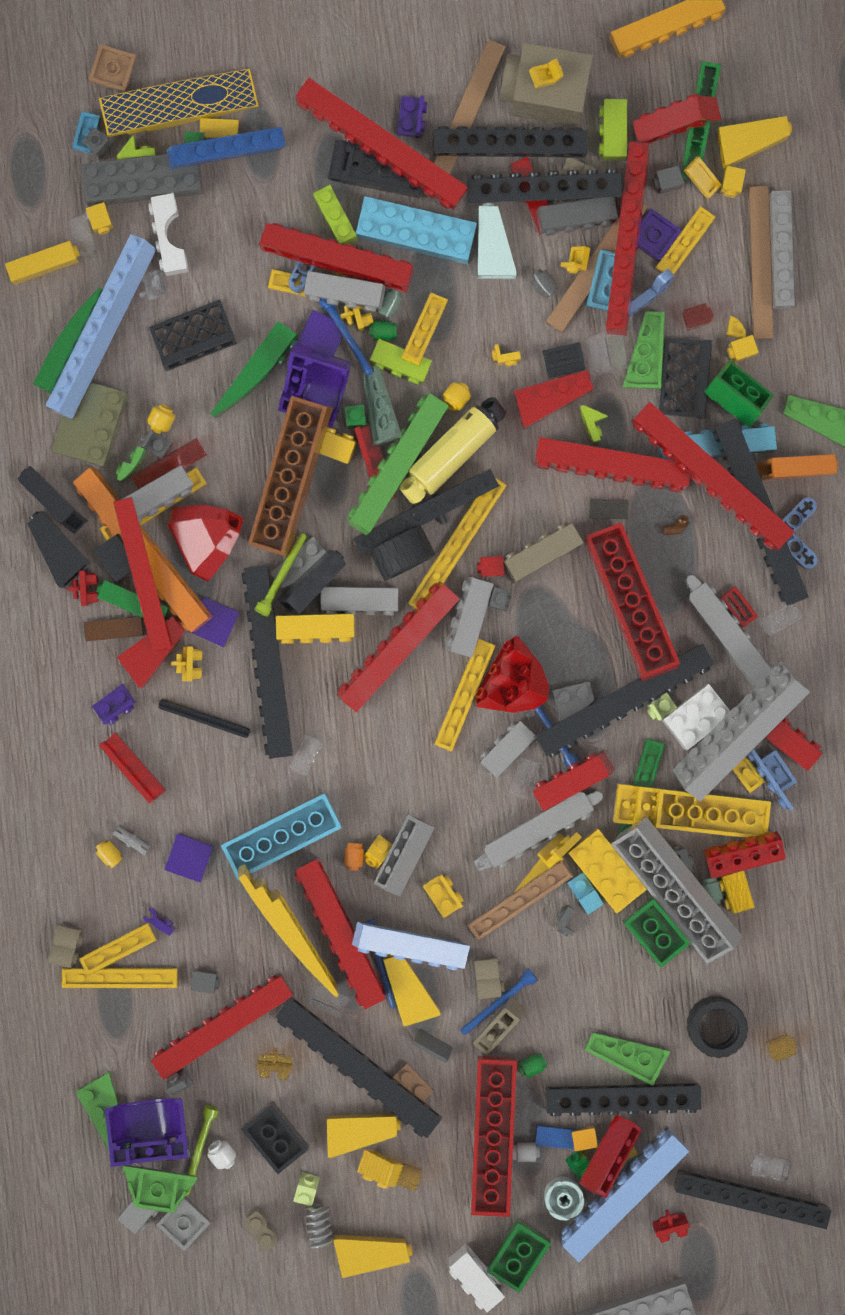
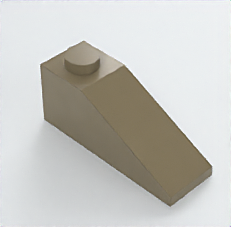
M510 997L474 1040L473 1045L488 1056L520 1021L526 1008Z

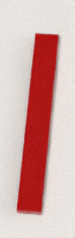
M133 497L113 501L152 652L170 648L172 645Z

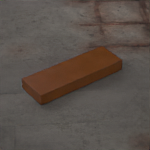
M142 617L84 622L86 642L144 636Z

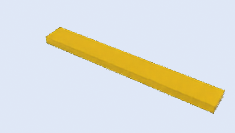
M495 478L499 487L474 500L408 604L415 608L417 601L421 597L425 598L429 593V588L434 583L440 581L444 584L507 485Z

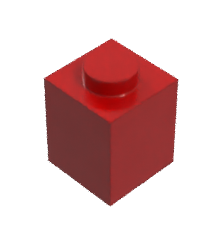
M503 556L480 557V562H476L477 574L481 573V578L505 575Z

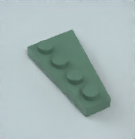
M373 366L371 367L373 370L371 375H367L364 371L362 375L373 446H381L402 435L380 367Z

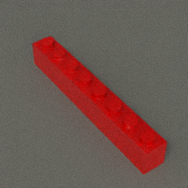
M266 223L259 243L261 251L364 281L383 284L385 287L405 293L408 291L414 274L413 265L406 260L397 261L385 254H382V256L376 255L368 249L359 250L351 244H338L333 239H321L313 233L307 235L295 228H283L278 223Z
M442 582L434 583L429 588V593L425 598L421 597L417 601L415 609L405 614L403 617L404 621L390 631V636L378 644L373 655L369 654L365 658V664L360 669L354 670L351 674L352 678L339 687L337 696L356 713L460 600Z
M275 974L266 980V985L261 987L259 984L250 990L252 994L246 998L242 995L234 1001L235 1005L232 1007L225 1006L218 1011L219 1015L215 1018L210 1016L201 1022L203 1025L198 1029L193 1027L188 1030L186 1037L181 1040L178 1037L169 1043L170 1047L166 1050L162 1047L153 1053L154 1057L151 1062L163 1080L291 998L294 992L281 974L277 977Z

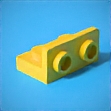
M577 832L572 837L569 835L564 837L559 833L537 856L551 868L582 837Z
M441 873L424 884L423 888L442 917L445 918L457 909L462 908L461 902L464 900L458 891L454 892L451 888L454 884L448 875L444 877Z

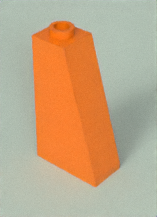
M830 454L771 458L756 463V467L762 482L833 475L837 473L838 462L836 455Z

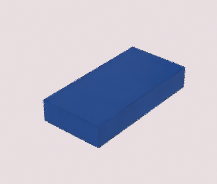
M537 1125L536 1146L574 1149L572 1131L576 1130Z

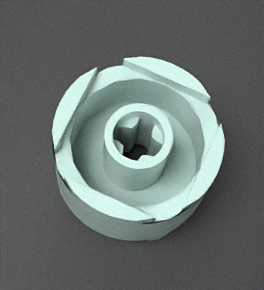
M566 1176L555 1177L547 1184L544 1191V1200L548 1211L553 1217L559 1220H569L579 1215L584 1206V1197L580 1185L574 1179ZM567 1195L568 1199L561 1201L560 1197Z

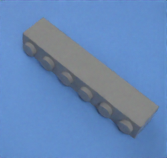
M791 190L771 191L769 194L772 310L792 309L795 305Z

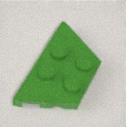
M132 1165L123 1166V1172H125L128 1181L127 1185L132 1194L134 1207L174 1213L198 1177L197 1175Z

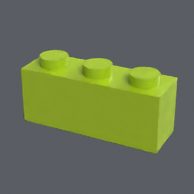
M604 99L603 104L599 105V117H602V124H599V136H602V143H599V155H602V161H625L627 158V99Z
M328 185L314 192V199L338 244L345 245L357 241V235L332 187Z
M378 339L370 359V363L373 366L380 367L381 371L387 369L391 371V375L398 378L404 376L408 378V382L414 385L424 384L432 365V360L423 357L418 366L401 359L405 349Z

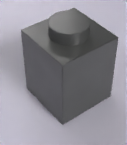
M679 165L656 171L653 184L655 189L659 190V194L682 188L684 183Z
M195 969L190 990L213 994L215 989H219L221 978L217 977L218 972Z

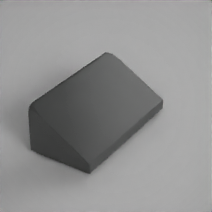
M422 1029L418 1031L413 1040V1045L447 1063L453 1049L452 1046Z

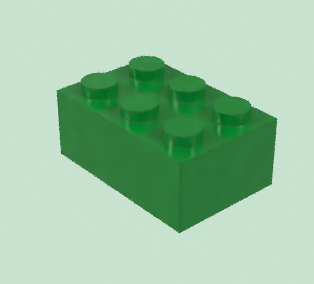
M730 359L704 391L710 399L715 400L727 412H730L749 428L774 397L773 393Z
M652 897L622 921L660 968L691 944Z
M517 1218L487 1264V1273L520 1293L550 1247V1238Z

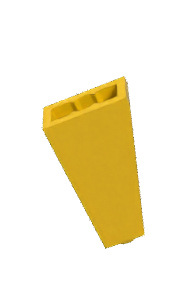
M787 116L719 127L716 133L722 168L732 167L787 140L790 133H792V124L790 121L788 122Z
M387 954L383 961L403 1026L440 1016V1009L407 959L399 960L393 958L394 955Z
M396 1113L328 1115V1158L396 1137L397 1131L401 1130V1121L397 1119Z
M334 1235V1245L342 1278L409 1263L410 1256H413L411 1244H407L404 1238Z

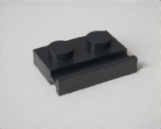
M580 342L542 351L548 378L586 370Z

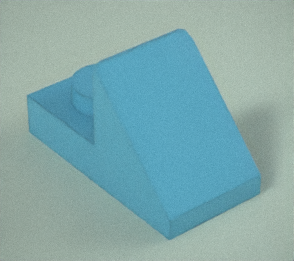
M583 872L567 882L587 914L604 905Z

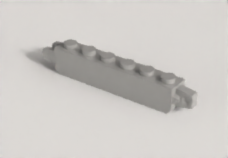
M695 575L686 577L684 583L691 592L687 596V601L751 686H757L774 667L768 660L764 661L761 657L762 651L757 645H752L749 641L751 639L750 635L746 630L742 631L740 629L738 619L733 614L730 615L726 610L728 608L726 603L722 599L718 600L715 596L717 592L711 584L707 585L706 582L701 584Z
M598 790L587 795L579 792L487 843L484 848L485 852L474 860L477 869L482 871L492 866L494 868L498 866L500 869L509 863L508 860L515 857L517 859L525 854L524 850L529 847L535 849L542 844L541 840L547 837L549 840L559 834L557 831L565 828L567 830L575 825L574 821L579 818L584 820L592 815L591 811L594 810L592 806L599 803V801L601 802L603 798L602 793Z

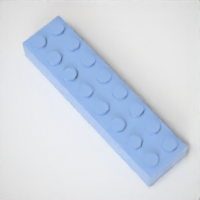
M669 1128L661 1130L656 1136L657 1139L652 1144H647L639 1157H634L630 1161L629 1167L625 1172L623 1170L620 1171L606 1199L601 1196L598 1199H592L588 1204L589 1208L584 1213L581 1211L574 1218L575 1222L571 1226L567 1225L561 1231L562 1235L560 1236L562 1246L578 1262L689 1152L686 1145Z

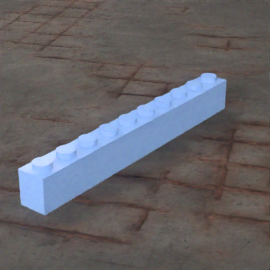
M130 234L45 405L62 416L70 419L73 418L149 266L156 248L145 239Z

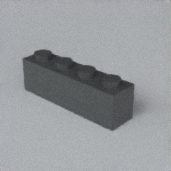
M614 197L542 206L536 211L540 234L546 233V236L555 235L557 231L563 230L565 233L576 231V228L582 227L583 230L593 229L595 225L608 227L612 226L618 218Z

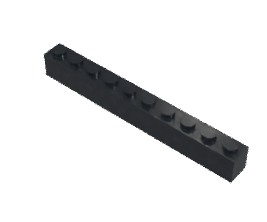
M737 418L715 426L716 431L713 432L716 442H721L723 449L720 452L724 461L728 459L731 466L727 468L728 472L775 513ZM759 536L756 541L760 550L763 548L765 550L766 556L763 558L767 567H772L774 573L770 575L774 585L778 584L781 591L777 593L781 602H786L788 606L809 598L787 542L778 550H770L763 544L764 540Z
M269 566L244 568L245 573H242V582L247 585V592H244L245 603H249L250 608L247 611V620L252 623V630H249L250 641H254L255 646L252 649V658L257 662L254 674L255 679H259L260 684L257 687V696L262 700L259 712L260 717H264L265 725H262V734L267 738V744H264L265 755H269V759L293 756L279 642L276 639L273 600L271 602L272 610L268 617L255 611L257 603L265 599L271 588Z
M700 644L679 655L680 665L677 669L643 682L641 678H638L533 736L544 757L549 755L552 758L561 753L559 749L565 746L568 749L577 744V739L581 737L586 739L594 735L593 730L600 728V730L605 729L611 725L610 721L616 718L619 721L628 716L626 712L631 709L635 712L644 707V702L648 700L653 702L661 697L660 693L664 691L669 693L677 689L676 684L682 681L686 684L693 680L694 674L699 672L702 675L711 670L709 666L714 663L705 646Z
M289 998L275 1016L278 1019L277 1022L282 1027H289L297 1039H304L312 1051H319L327 1063H334L342 1075L350 1076L353 1079L352 1082L360 1089L362 1087L368 1091L367 1094L373 1100H380L388 1112H395L403 1124H410L418 1136L428 1138L442 1120L440 1114L295 998Z

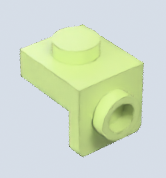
M301 1172L293 1201L312 1206L320 1177Z

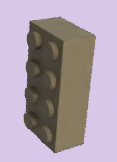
M566 522L555 529L556 532L552 535L548 532L539 537V542L536 544L532 541L523 546V551L517 554L514 551L507 555L504 566L513 582L520 581L580 547L583 541L573 523L568 525Z

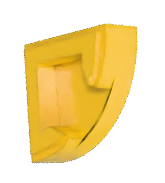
M730 316L726 336L744 338L746 337L744 326L736 317Z

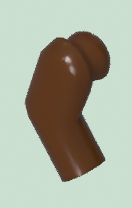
M680 515L674 525L663 526V535L682 534L689 524L688 517Z

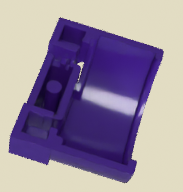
M294 343L290 352L287 366L288 371L278 411L286 413L291 396L300 397L304 391L303 399L333 408L328 427H333L348 382L351 362L316 351L311 347Z
M181 1098L142 1100L105 1108L111 1167L190 1157L188 1136L186 1137L183 1100ZM125 1143H132L131 1148L123 1146Z

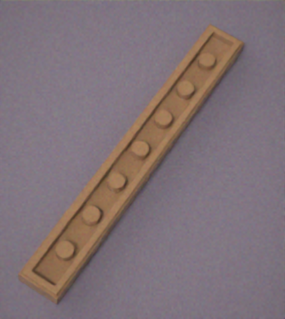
M488 39L449 129H457L459 126H466L468 129H471L506 46ZM455 137L448 138V142L451 145L458 143ZM437 156L434 164L451 175L458 156Z
M769 186L749 187L754 340L773 339Z
M645 204L643 205L642 216L648 208ZM620 215L588 260L586 271H581L547 319L546 323L560 333L563 332L590 292L599 250L616 252Z

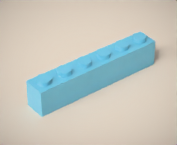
M769 424L757 425V428L750 429L748 426H740L751 454L772 452L777 449L774 426L769 427ZM702 430L700 434L694 435L693 432H684L712 458L722 457L720 452L723 449L721 442H716L712 430ZM658 446V448H659V458L675 461L673 458H672V459H668V458L662 453L663 449H661V448Z

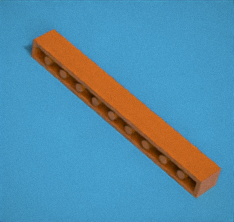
M90 467L73 481L76 486L75 490L80 496L86 498L88 507L92 511L97 512L100 516L98 517L99 521L104 526H108L111 530V536L119 534L122 538L113 501L121 499L96 468ZM140 524L158 596L163 601H167L170 605V611L175 616L178 615L182 620L181 624L184 629L190 632L197 631L213 616Z

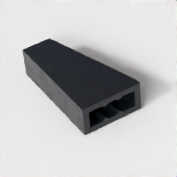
M29 466L21 472L17 480L71 532L75 534L88 521L33 467Z
M37 511L29 518L31 521L27 524L57 586L63 589L79 574V571H83L90 564V561L45 512Z
M328 550L277 600L290 613L300 614L346 565V562L343 560L344 556L337 550Z

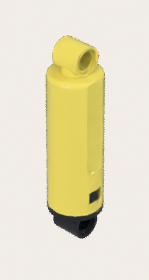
M496 397L487 398L482 402L481 406L475 404L409 469L410 477L402 481L399 489L410 503L420 502L426 493L432 495L499 429L497 423L504 419L506 411Z

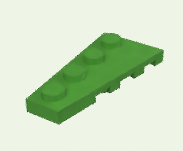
M791 395L787 396L783 415L827 437L832 442L845 447V409Z
M592 1032L584 1048L585 1051L652 1086L671 1052L670 1050Z
M110 1072L76 1091L77 1096L108 1149L105 1108L118 1105L115 1087H113ZM125 1143L123 1146L131 1148V1143Z

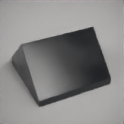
M119 534L114 535L93 550L118 584L131 574L124 542Z

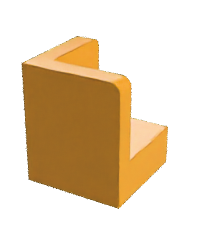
M587 1125L586 1129L572 1131L575 1151L598 1147L593 1125Z

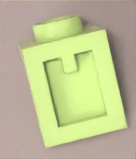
M666 692L659 699L647 705L649 708L647 712L653 720L656 718L657 721H660L677 707Z

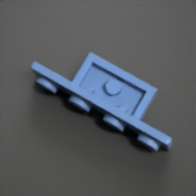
M753 749L747 757L751 762H756L758 765L756 770L762 778L766 777L769 782L767 784L768 788L773 794L776 792L780 798L777 800L783 809L792 811L794 808L783 791L797 782L776 750L760 759Z

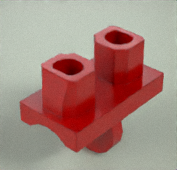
M79 571L80 587H78V580H72L73 587H68L67 592H73V599H79L80 591L81 606H89V604L99 602V598H97L98 593L89 592L88 585L98 584V575Z
M668 1209L664 1210L666 1216L659 1217V1220L652 1222L655 1235L661 1243L669 1241V1234L674 1232L680 1238L687 1236L688 1228H690L685 1213L670 1214Z

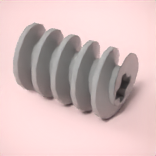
M320 1204L306 1207L304 1210H310V1213L306 1214L305 1217L311 1218L310 1221L306 1222V1225L312 1226L307 1232L313 1233L309 1240L315 1241L314 1244L310 1245V1248L328 1246V1244L333 1242V1237L329 1236L332 1234V1229L329 1228L331 1222L328 1221L330 1214L326 1213L329 1207Z

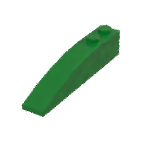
M700 62L694 94L715 97L721 64ZM708 120L705 121L706 125L688 128L681 169L683 179L691 180L684 172V169L696 157H700L703 161L710 121Z
M98 288L70 319L50 349L33 383L42 391L49 394L52 393L103 289Z
M277 321L210 413L211 416L217 418L251 394L277 365L281 366L287 357L285 356L289 349L292 350L294 343L298 342L296 340L297 334Z

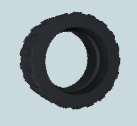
M421 526L403 532L370 551L385 581L435 556V552Z
M709 996L708 998L701 999L698 1003L696 1002L689 1011L686 1021L688 1036L703 1054L705 1053L709 1057L726 1058L742 1048L747 1039V1019L744 1017L742 1010L731 1000L721 996ZM714 1009H722L733 1017L735 1022L734 1032L726 1042L716 1045L710 1044L700 1034V1021L707 1012Z

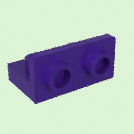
M420 95V98L401 96L397 136L420 138V133L425 130V121L422 120V115L427 113L428 103L424 102V96Z
M122 684L91 707L102 720L103 725L109 724L111 726L119 720L118 716L124 712L126 715L135 708L133 705L137 702L125 685Z

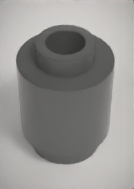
M540 269L532 275L534 279L531 282L542 296L544 295L548 298L559 289L556 286V281L547 270L542 271Z

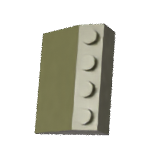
M90 383L73 418L70 419L62 416L52 452L107 468L129 395L123 391Z

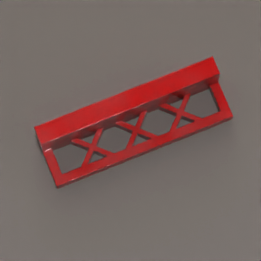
M370 425L360 428V426L356 427L354 430L369 477L371 478L373 474L376 476L379 472L377 467L382 461L383 455L380 446H373Z
M116 732L98 745L149 804L166 791L163 785Z

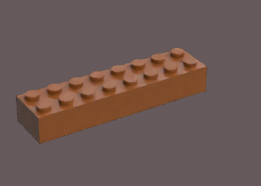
M291 396L248 545L282 556L289 555L333 410L332 407Z

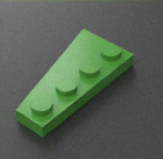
M645 311L623 388L661 389L665 312Z

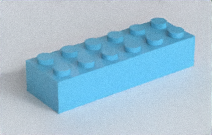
M365 196L356 235L357 239L468 264L477 223Z
M325 792L222 844L221 847L239 880L238 868L245 864L251 874L341 829L343 826Z

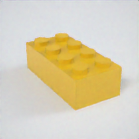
M354 614L276 616V639L281 640V644H294V640H300L302 644L313 643L315 639H320L321 643H332V639H339V642H351V638H355Z
M598 828L594 829L567 852L616 913L620 912L647 890Z

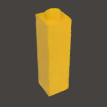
M67 241L5 263L11 282L17 285L79 263L78 256H80L77 245L73 246L71 241Z

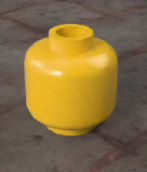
M453 382L448 386L442 398L443 402L449 406V410L455 411L464 408L471 398V394L468 391L469 387L462 382Z
M164 404L154 406L147 419V423L151 426L150 429L158 434L168 432L175 420L173 409Z

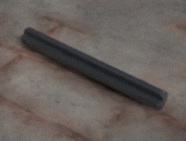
M161 699L158 708L244 738H248L250 734V729L165 699Z

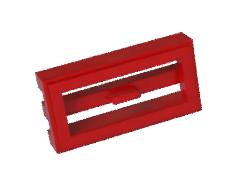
M736 586L719 597L726 603L730 613L738 619L739 625L742 628L758 617ZM733 592L737 595V597L740 599V601L743 603V605L746 607V609L749 611L752 617H748V615L745 613V611L733 597ZM726 597H729V599L732 601V603L735 605V607L746 620L745 622L742 621V619L739 617L737 612L728 602Z

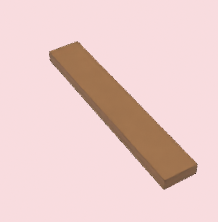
M560 860L551 868L468 923L467 926L479 941L566 882L573 875L563 860Z

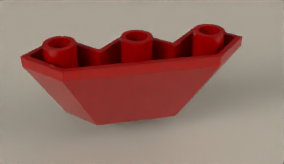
M208 505L172 508L168 527L191 574L207 582L213 577L229 556L240 534L243 517L227 509Z
M515 635L503 644L476 692V707L516 713L536 709L548 700L549 684L542 665L518 636Z

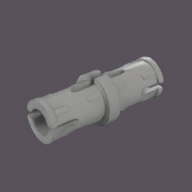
M120 825L117 826V831H114L112 836L126 843L128 848L132 847L143 856L151 846L137 838L135 833L131 834Z

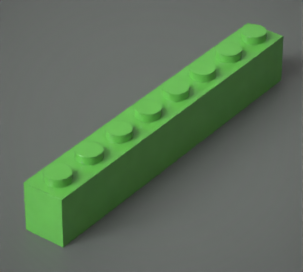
M431 393L426 397L422 396L416 405L419 407L416 413L412 412L407 419L409 424L406 428L403 427L400 430L402 436L398 437L399 440L396 444L392 443L387 451L389 456L386 460L383 458L377 467L379 472L376 476L373 474L367 483L369 488L367 491L363 490L357 499L360 501L357 507L353 506L347 515L350 517L347 523L365 535L369 534L449 407Z

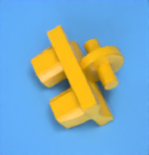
M344 306L345 313L340 315L341 319H347L348 325L354 324L352 318L355 317L358 332L364 331L365 327L373 324L371 313L360 314L359 309L365 307L357 306V309L350 311V308Z
M188 646L183 647V662L182 654H176V662H171V666H176V673H182V681L202 678V669L193 668V660H202V650L193 649V647Z

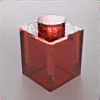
M706 303L685 309L682 312L687 331L709 325L712 321L711 318H713L712 310L710 307L707 308Z

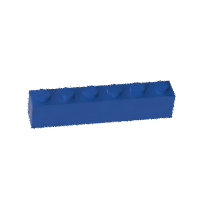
M282 127L174 145L170 146L166 152L170 169L172 170L279 151L286 145Z

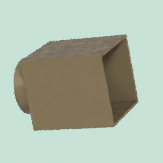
M523 43L521 56L507 55L500 101L513 103L511 116L578 127L583 111L592 55ZM557 58L559 65L562 67L563 77L553 85L535 88L529 70L535 66L548 64L551 60Z

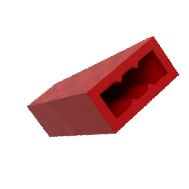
M171 617L166 621L172 645L170 648L152 652L147 635L117 657L139 688L142 689L146 686L186 632L180 618Z

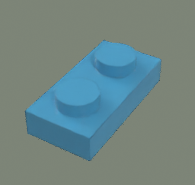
M81 112L72 146L73 150L92 155V150L83 143V139L93 128L98 130L101 121L99 115Z

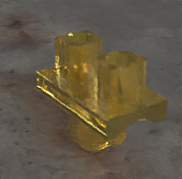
M274 1048L273 1053H266L265 1056L258 1055L256 1070H259V1077L269 1078L270 1071L278 1072V1079L287 1080L289 1073H291L293 1058H285V1054H278V1048Z

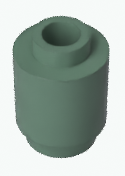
M393 289L385 290L382 309L378 310L377 313L391 319L402 300L399 297L400 293Z
M711 877L702 879V887L716 904H720L723 895L719 881L716 878L711 879Z

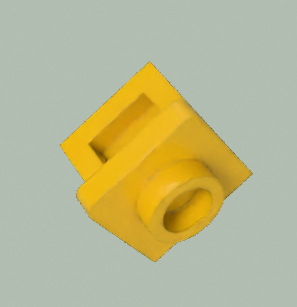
M557 58L551 60L548 64L535 66L529 70L535 88L553 85L563 77L562 67L559 65Z
M586 246L571 247L569 262H561L560 266L573 274H577L578 271H586L590 248Z
M495 344L494 350H491L493 362L497 361L498 366L505 364L506 367L516 366L517 362L521 360L519 351L500 355L498 344Z
M378 835L364 854L363 859L369 866L378 869L387 857L393 844Z

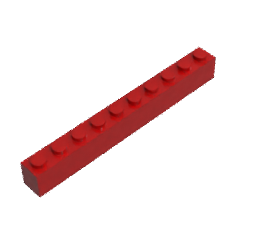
M308 77L296 94L298 107L304 111L309 110L312 112L313 117L318 121L328 123L329 128L334 132L344 134V138L350 143L354 144L355 142L360 145V149L366 154L370 155L371 153L376 156V160L385 166L387 164L392 167V171L398 176L403 175L408 178V182L411 185L421 187L430 198H437L444 208L455 210L466 194L468 187L311 78Z
M629 143L606 321L607 333L611 335L627 336L650 158L649 143Z
M648 402L631 421L634 423L633 427L639 433L644 432L649 437L648 441L652 445H658L663 449L662 453L668 459L673 458L680 470L683 472L687 471L692 475L691 479L697 485L702 484L709 496L712 498L716 497L721 501L720 505L725 510H731L738 522L749 526V531L754 536H760L767 548L770 550L780 549L795 532L651 402Z

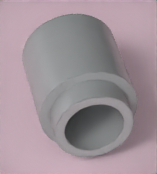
M519 1142L517 1145H513V1160H518V1162H536V1158H540V1147L536 1146L535 1142Z

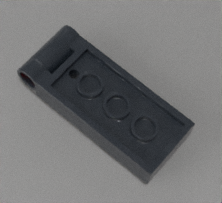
M335 140L328 174L329 180L420 198L421 187H414L408 182V178L395 174L392 171V167L379 163L376 160V156L363 152L360 149V145L343 140Z

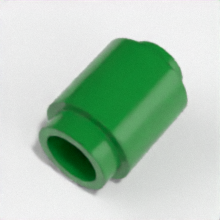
M374 321V325H370V337H374V340H392V338H397V323H392V321Z
M535 1053L520 1060V1065L517 1066L521 1076H526L527 1079L543 1072L547 1068L541 1053L538 1055Z

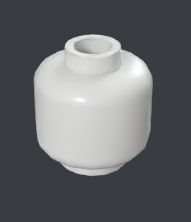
M217 1140L209 1146L207 1157L217 1169H229L234 1165L236 1152L227 1141Z

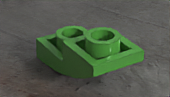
M137 446L136 450H132L129 459L132 461L131 464L123 461V464L118 466L116 471L118 481L123 483L137 470L147 452L144 448Z

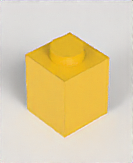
M727 166L724 170L720 193H724V196L730 198L739 196L742 192L746 169Z
M104 202L86 208L95 234L103 235L109 233L110 229L114 228Z
M753 335L733 341L728 345L729 348H727L729 358L733 359L734 363L754 357L759 353Z

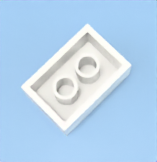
M706 684L681 703L674 711L662 718V722L681 746L688 750L709 734L730 713V710L713 688Z
M467 1243L449 1257V1273L455 1280L459 1279L462 1282L461 1287L468 1295L470 1293L475 1298L474 1302L479 1309L482 1310L484 1308L488 1312L505 1298L504 1287L494 1276L487 1273L485 1264Z

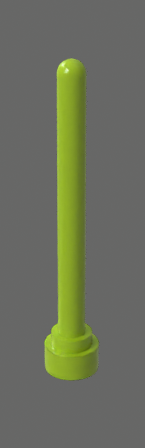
M305 533L299 534L265 599L257 603L255 611L261 615L269 616L272 610L271 602L306 539Z
M205 1105L203 1108L204 1122L188 1171L190 1175L196 1174L211 1122L217 1118L219 1109L216 1107Z

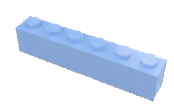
M357 922L352 945L358 948L357 951L362 953L375 951L376 955L383 957L391 954L394 955L393 958L405 960V957L411 958L412 962L419 964L427 961L429 965L440 967V964H443L451 970L465 969L470 948L469 945L463 942Z

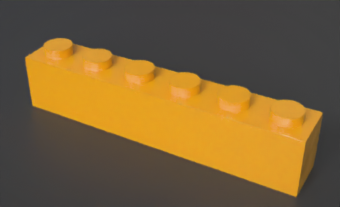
M686 0L614 30L610 33L609 38L617 57L628 58L634 55V52L637 50L645 51L651 48L652 44L656 42L661 44L668 41L669 37L673 35L681 36L687 32V29L692 27L697 29L705 24L704 22L719 20L722 18L726 8L722 0Z

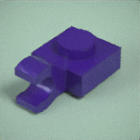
M150 907L148 910L152 912L153 917L148 918L144 916L143 920L153 924L154 927L170 936L176 928L173 926L174 923L166 917L163 919L159 918L157 911Z

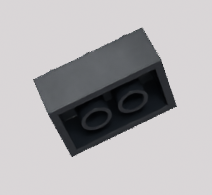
M274 1101L243 1124L241 1128L277 1175L308 1151L309 1148L307 1142Z

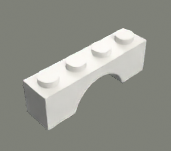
M174 194L151 197L152 203L149 204V211L151 215H154L155 222H152L154 234L158 235L159 240L155 241L157 252H161L162 257L159 260L160 270L164 271L166 276L189 272L184 249L174 247L167 238V230L170 223L179 216Z

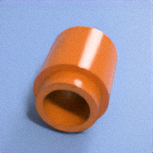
M347 843L344 854V866H347V870L359 871V867H363V844Z

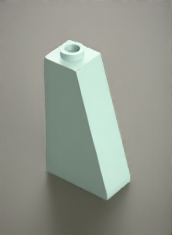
M491 203L482 204L478 209L477 279H516V268L499 208Z

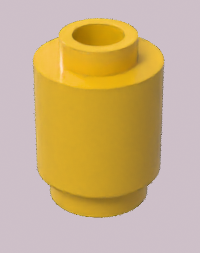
M103 840L95 847L97 849L95 854L111 869L123 859L120 856V851L110 840L108 842Z

